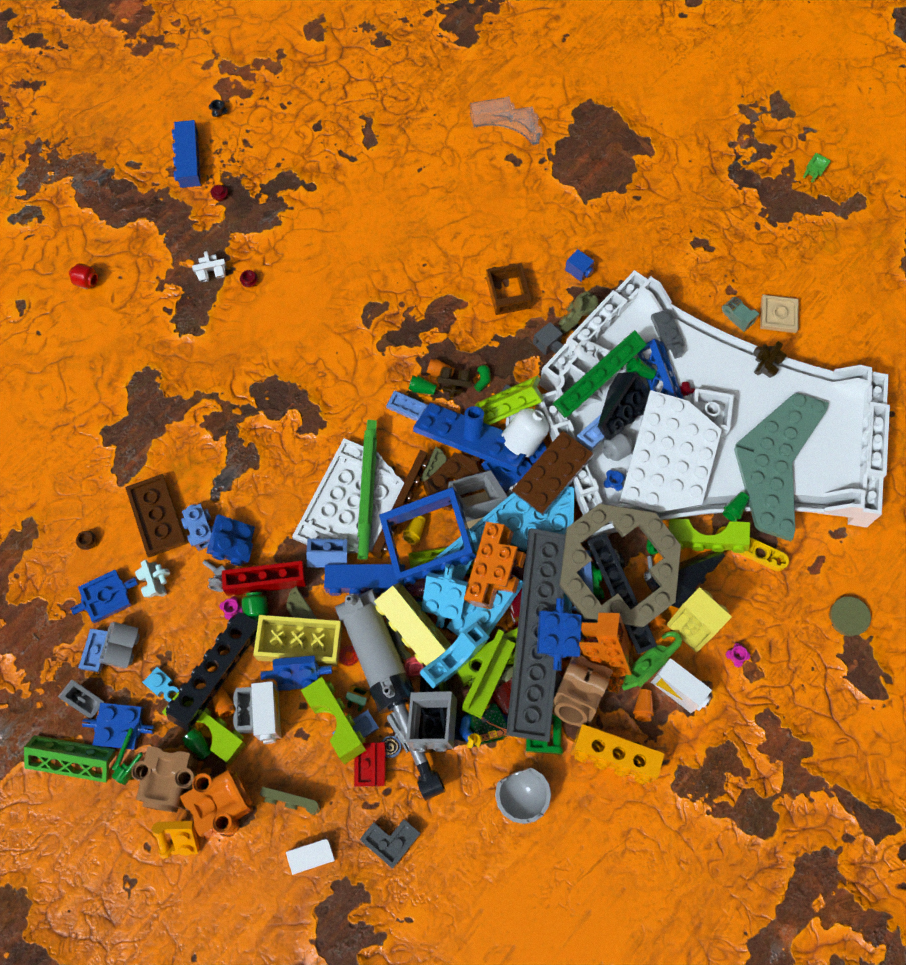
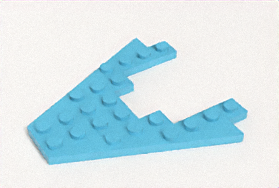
M568 486L544 516L512 493L469 529L476 554L486 522L504 524L513 532L510 545L516 546L526 552L528 530L531 528L565 535L566 528L574 523V488ZM462 536L433 560L465 549ZM473 560L469 561L467 565L460 564L454 566L452 576L463 581ZM441 571V572H438V573H435V574L440 575V574H444L445 572H442V571ZM564 593V611L572 614V602Z

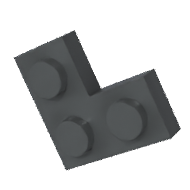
M405 819L391 836L373 822L360 838V841L393 869L421 833Z

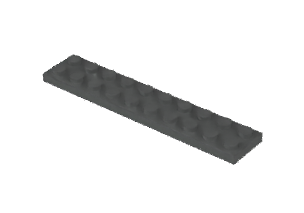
M533 528L528 530L506 736L549 742L556 670H553L554 657L546 654H537L539 611H555L556 599H562L564 591L559 586L565 545V535Z

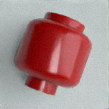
M78 263L69 271L70 280L75 286L90 289L97 284L98 274L91 266Z

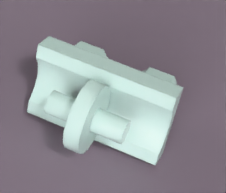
M147 560L140 562L142 567L135 571L139 581H147V585L141 589L143 596L151 598L167 595L164 584L167 583L166 577L170 575L169 569H162L161 564L157 565L156 562L149 563Z

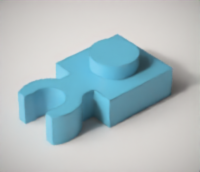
M158 667L142 682L158 697L164 693V698L168 702L172 700L169 697L171 692H179L178 688L170 686L173 680Z

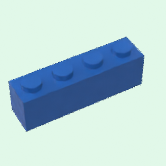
M195 120L174 122V129H172V136L175 140L172 146L174 154L176 153V157H173L174 167H176L174 179L178 181L180 188L201 186L199 139Z
M392 564L325 565L324 589L331 596H339L341 593L360 595L371 589L378 596L387 591L391 586L399 583L396 580ZM401 564L402 570L405 571V564Z

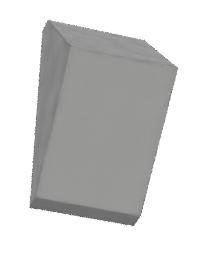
M72 679L58 696L90 719L99 710L100 703H104L103 700Z

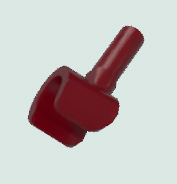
M682 382V386H679L683 396L693 394L695 388H691L690 382Z

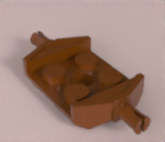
M454 452L423 483L427 496L448 489L446 481L449 478L458 480L479 474L477 462L481 458L476 456L469 458ZM468 493L460 495L461 498H464ZM450 504L442 507V509L451 511L453 506Z

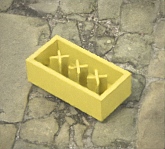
M397 583L391 586L374 601L377 611L389 619L390 627L402 635L403 643L415 651V657L421 664L424 663L427 666L451 646V643L424 611H421V606L402 584Z
M699 587L666 625L672 631L678 632L682 640L697 653L732 616L725 606L713 600V596L707 590H702Z
M259 615L253 656L257 661L273 662V659L315 656L318 665L338 667L343 626L341 621Z

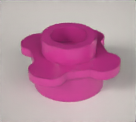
M233 596L219 605V608L225 613L224 617L227 620H230L238 612L242 613V606H239L237 597Z
M736 643L731 651L728 650L726 652V657L734 662L735 667L739 668L745 660L750 659V653L741 644Z

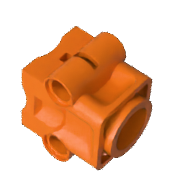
M229 769L214 778L205 773L198 774L193 779V789L180 796L184 806L193 814L194 827L200 837L210 838L217 833L231 836L239 829L238 819L253 811L251 804L254 802L245 782L238 772L234 773ZM209 781L208 788L204 790L205 784ZM228 819L229 824L227 828L224 829L223 824Z

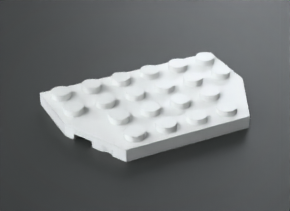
M650 390L619 502L631 504L637 508L654 513L701 506L722 429L688 400Z
M345 438L343 439L292 536L294 540L307 545V539L322 538L323 540L325 538L327 540L329 538L331 540L333 538L335 540L347 539V553H358L359 538L357 537L363 446ZM376 452L369 552H372L383 529L379 514L392 510L404 485L401 478L394 473V470L387 465L378 452Z

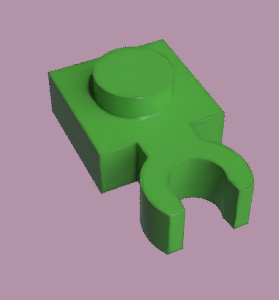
M815 153L806 167L807 170L803 178L811 175L813 177L811 182L813 183L818 175L821 176L831 160Z

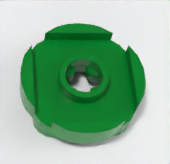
M591 562L593 594L600 601L604 599L603 589L599 586L602 576L600 569H597L596 563Z

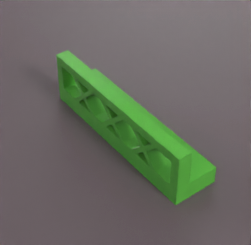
M36 735L24 746L25 769L105 783L109 779V764L115 757V749ZM31 755L37 756L42 762H31ZM50 760H58L62 766H55ZM78 763L83 769L76 770L71 764ZM92 767H101L102 774L95 773Z

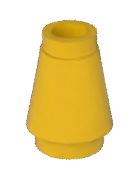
M422 516L415 517L404 529L402 539L411 545L419 542L426 519Z

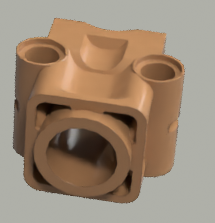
M581 655L578 658L572 657L553 698L552 714L570 725L580 727L584 724L589 726L606 691L613 670L603 665L594 664Z
M148 746L144 761L136 762L132 768V776L140 781L136 800L143 802L142 807L173 813H177L178 809L185 810L186 807L180 796L193 789L192 782L194 777L198 775L196 769L199 758L187 752L167 753L160 748ZM191 776V780L187 784V779Z

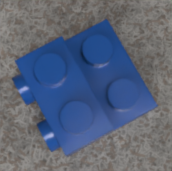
M217 515L206 553L211 554L213 558L218 560H230V563L236 566L248 563L253 547L251 541L255 527L222 515Z

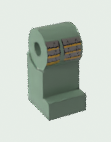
M732 297L722 306L723 313L743 332L756 322L760 314L755 309L751 311L737 297Z

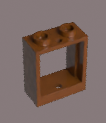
M522 263L487 269L486 280L496 315L531 308L532 298ZM517 277L522 295L498 299L494 281Z

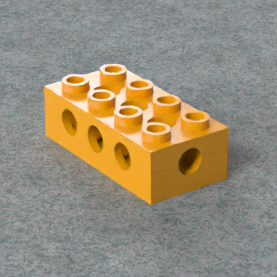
M584 724L577 730L570 752L577 761L586 763V760L593 762L594 766L599 769L606 770V768L615 770L614 774L621 777L629 775L635 778V782L643 785L658 779L665 755L662 752ZM592 745L597 746L599 752L594 751ZM613 752L618 755L619 760L614 758ZM633 759L638 762L639 767L634 764Z

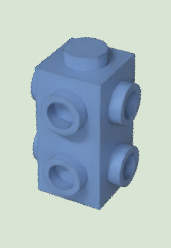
M201 504L190 505L182 511L184 518L181 521L185 530L188 529L190 535L187 536L190 545L195 546L200 551L208 548L213 526H210L208 521L211 520L208 509H203Z

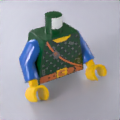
M495 703L488 704L481 719L466 712L461 719L459 733L466 740L468 749L473 747L479 748L481 745L504 740L507 737L508 716Z

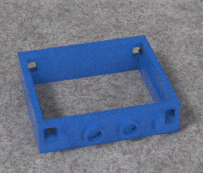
M453 487L379 514L395 577L402 585L414 584L416 580L421 578L426 579L429 572L434 574L441 571L445 572L446 564H450V566L467 565L469 561L476 558L477 554L460 498ZM452 504L465 549L403 571L391 526Z

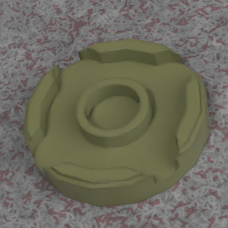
M842 597L833 603L829 611V619H831L833 628L842 635L848 637L858 636L864 633L870 626V611L866 604L857 598Z

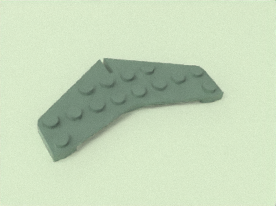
M799 393L793 394L735 445L734 451L745 492L750 498L748 503L754 525L759 531L790 542L793 540L795 513L792 462L826 413L828 402Z

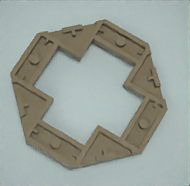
M598 504L566 528L559 586L584 619L598 620V613H620L623 624L642 628L676 601L681 545L654 512ZM609 522L612 523L622 538L638 526L663 557L662 560L648 570L660 587L631 610L618 593L601 605L577 573V571L592 561L580 543Z

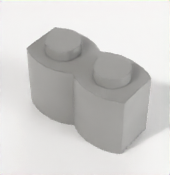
M117 622L110 623L99 663L121 669L127 668L128 665L130 666L134 658L132 648L134 645H137L140 634L137 633L138 628Z
M236 688L233 697L236 708L233 717L234 727L240 734L254 733L252 688Z

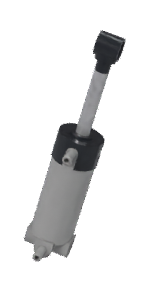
M373 589L360 595H347L345 602L335 606L338 617L346 627L379 714L394 711L406 740L409 714L405 705L410 703L411 693L415 692L411 680L404 669L383 616L375 607L376 603L374 601L377 597ZM408 745L420 774L417 784L424 800L427 801L446 792L439 773L431 769L425 753L416 752Z

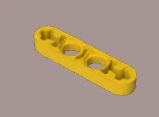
M726 526L719 528L715 534L722 532ZM751 537L749 550L744 553H738L774 571H782L789 564V558L785 553ZM756 549H763L766 554L765 557H758ZM777 558L781 559V565H777Z

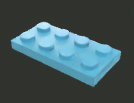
M519 579L516 593L497 590L492 610L476 607L465 601L461 621L452 619L447 628L459 636L462 631L476 622L489 636L521 590L523 581Z

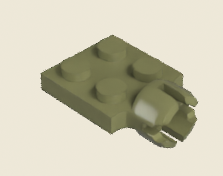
M586 291L579 294L574 302H570L566 308L567 314L563 315L558 323L563 335L574 327L582 316H588L596 309L598 299L595 295Z

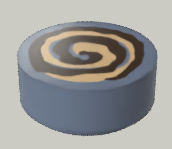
M388 736L382 740V742H386L387 758H395L400 754L401 743L396 737Z

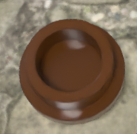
M82 531L76 538V544L82 550L93 548L97 541L95 534L91 531Z

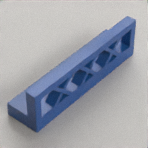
M654 338L647 342V345L637 353L638 357L650 367L652 363L657 365L658 369L654 379L646 378L650 390L656 391V384L660 380L663 382L661 393H667V395L684 399L665 345ZM651 348L652 353L649 360L645 359L643 352Z

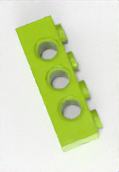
M518 627L504 634L503 638L516 643ZM493 640L484 644L477 654L457 672L463 687L466 685L472 686L478 671L473 670L471 665L474 662L483 663ZM512 652L506 666L514 664L515 652Z

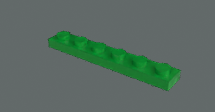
M635 330L632 331L552 404L564 418L568 417L647 344Z

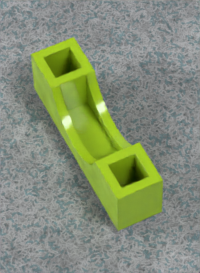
M669 519V531L680 543L681 550L684 548H692L694 551L712 549L714 552L732 550L734 553H744L749 550L750 522L729 521V524L722 532L715 535H704L693 528L689 519Z
M323 677L301 690L315 714L325 712L336 717V730L329 741L344 764L366 751L363 745L366 742L360 731L355 732L353 726L356 724L350 714L345 715L343 709L346 707L340 697L336 699L333 695L336 690L330 681L326 683Z
M177 693L172 700H175L179 693ZM186 701L183 706L189 707L194 702ZM166 708L162 711L164 715H166ZM206 708L196 723H203L209 727L212 734L210 750L231 765L246 745L242 741L244 736L235 729L231 733L226 729L228 724L219 717L214 720L209 716L212 712Z

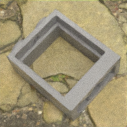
M491 470L454 480L448 484V489L453 487L458 493L467 522L485 517L507 498ZM484 488L491 499L490 501L466 507L460 495Z
M452 692L411 693L406 743L414 751L424 752L426 749H433L438 752H444L446 749H454L457 698ZM447 707L445 739H418L421 708Z

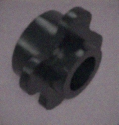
M214 100L211 102L209 109L212 111L213 117H218L228 112L224 106V101Z

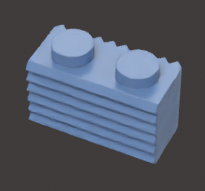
M307 539V567L320 568L325 567V565H347V539Z

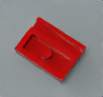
M386 742L363 743L366 751L354 758V787L386 786Z

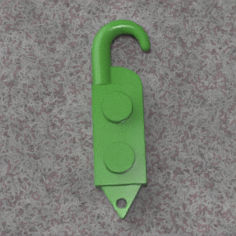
M675 631L663 634L662 639L671 636L675 638V641L668 648L657 645L643 654L633 664L632 675L625 676L622 685L623 690L636 686L641 687L669 660L668 658L679 649L682 644L681 635Z

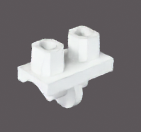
M208 251L204 252L205 257L198 258L199 263L202 264L192 266L195 275H197L201 283L209 281L208 272L211 271L215 272L217 279L226 277L225 268L227 266L224 258L217 260L216 254L209 256Z

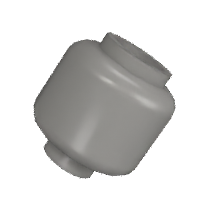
M619 433L611 440H604L602 451L606 458L619 461L630 455L633 443L627 434Z

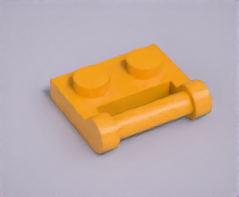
M193 821L157 822L152 826V833L157 838L158 852L161 858L166 859L175 854L184 856L198 854L199 842ZM165 833L171 834L173 843L167 842Z

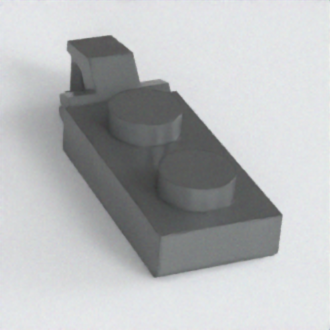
M667 309L652 314L651 320L665 348L671 350L674 359L682 357L684 353L682 348L684 345L683 339L670 310Z

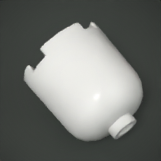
M533 408L520 410L501 434L506 440L505 446L516 455L522 453L526 454V457L532 456L549 431V422L539 410Z

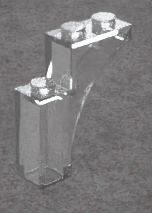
M510 97L470 103V117L473 127H506L522 134L532 145L539 144L540 137H542V128L538 126V115L534 113L533 106L515 109L514 103L510 101Z

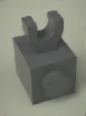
M549 322L534 334L533 344L544 355L548 354L551 350L556 354L564 346L561 343L563 333L558 326H554Z

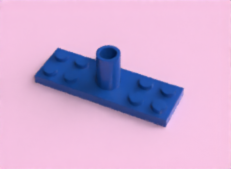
M430 402L413 426V432L514 472H517L526 457V454L522 453L516 455L505 446L506 440L504 436H501L503 430L483 423L484 411L476 406L468 407L465 410V415Z

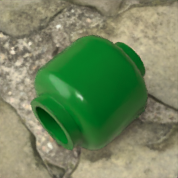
M262 592L246 593V596L242 598V613L258 621L259 615H267V596L262 595Z

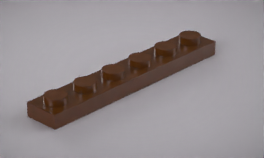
M419 451L392 510L411 503L414 496L412 491L415 486H419L422 477L420 474L422 470L425 471L429 462L427 460V452ZM396 525L391 526L393 537L398 530ZM383 529L372 550L373 556L379 559L388 552Z

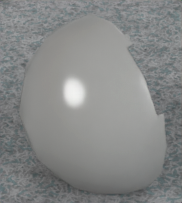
M528 767L500 779L497 783L495 797L497 806L505 817L513 822L526 824L535 822L544 816L549 807L551 791L545 777L534 768Z

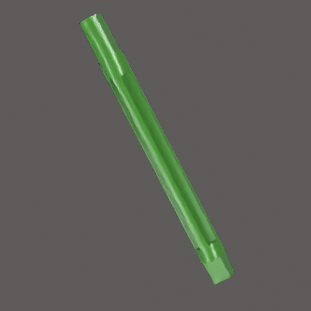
M367 419L366 430L364 431L357 537L359 538L357 559L366 560L369 553L377 449V420Z

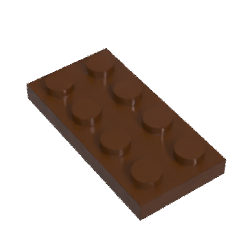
M562 430L516 484L512 492L544 516L592 459L594 454Z
M163 474L125 487L146 554L149 558L186 544Z

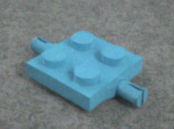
M450 564L445 565L444 574L438 575L429 572L426 576L421 611L435 614L437 616L436 626L439 628L444 627L445 618L461 621L464 610V596L468 582L453 577L454 565L450 566Z

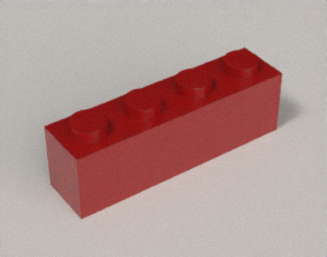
M302 561L221 570L222 589L227 596L290 589L296 586L297 588L306 587L305 567Z

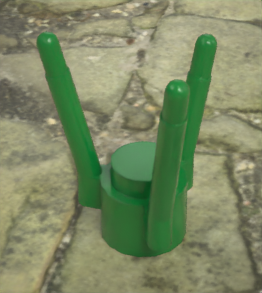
M129 728L116 763L112 767L114 770L112 778L123 785H126L129 780L133 779V765L143 755L140 752L131 764L123 762L121 765L133 728Z

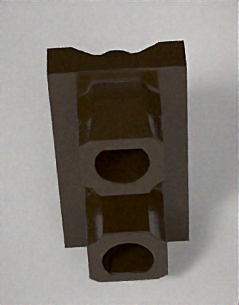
M778 341L775 346L764 344L762 347L754 349L755 361L759 362L754 371L756 375L763 373L771 378L777 374L779 368L773 362L780 364L787 356L781 350L782 343Z
M442 367L436 382L450 384V387L443 386V392H449V398H453L454 393L461 394L462 389L455 388L456 385L471 388L469 371L459 369L458 378L452 379V368Z

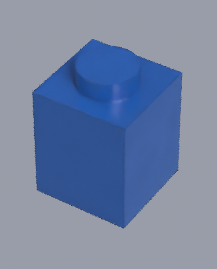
M577 249L567 260L565 271L582 282L586 277L589 278L592 275L594 260Z

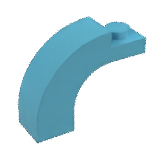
M476 622L461 632L457 640L442 655L420 671L421 676L434 689L443 681L446 682L467 664L490 637Z

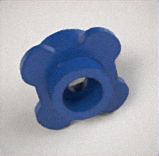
M608 470L606 472L607 478L603 483L604 487L621 491L625 475L618 471Z

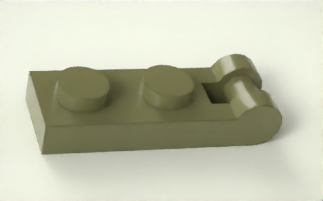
M262 787L260 796L265 798L264 802L276 805L277 801L285 803L286 808L297 810L299 806L306 808V811L312 815L318 814L321 809L320 804L312 799Z

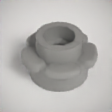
M214 575L213 578L208 579L209 589L223 592L221 576Z

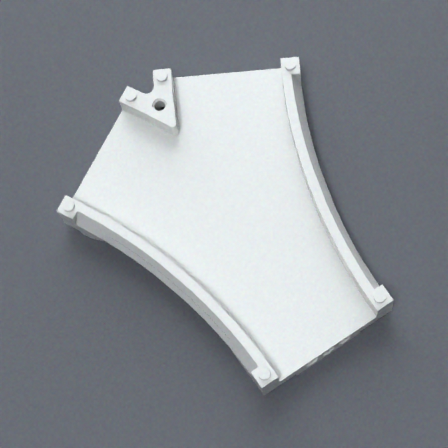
M634 270L567 338L564 346L542 368L539 385L547 390L548 393L542 394L544 399L541 403L535 405V410L541 411L548 420V432L552 442L562 430L576 440L577 435L601 415L609 386L617 376L614 374L576 410L564 418L552 403L594 366L577 357L575 354L576 345L582 340H588L611 351L634 330L645 343L654 338L661 341L651 320V315L669 309L683 339L684 345L682 348L684 353L682 357L674 359L671 350L666 349L679 386H682V382H690L691 388H695L693 394L683 396V398L691 402L722 431L702 505L656 513L661 520L723 513L724 507L739 492L746 494L734 451L735 445L790 396L796 393L828 402L829 404L826 413L792 462L794 511L848 517L847 525L866 528L882 515L883 478L887 475L890 405L887 404L888 374L873 372L872 367L856 365L831 371L786 357L780 364L773 362L779 368L775 376L769 378L763 373L756 375L754 371L759 362L755 361L756 356L753 351L758 346L729 335L672 305L671 299L659 281L651 276L647 279ZM651 348L643 352L645 359L649 360L652 353ZM597 354L599 360L604 357L602 354ZM652 363L651 368L657 371V365ZM641 378L644 385L650 392V388L648 386L646 378ZM658 380L655 387L657 392L661 393L663 388V382ZM643 415L636 417L632 424H627L624 430L620 432L627 434L633 443L630 455L619 461L606 458L602 451L604 448V440H602L591 450L594 454L592 459L571 482L570 485L574 488V495L583 515L598 504L647 511L631 504L620 503L622 490L616 491L614 488H605L603 485L607 478L606 472L608 470L623 473L626 478ZM747 503L744 511H751L749 503ZM609 522L588 537L587 540L606 533L609 538L611 533L618 531Z

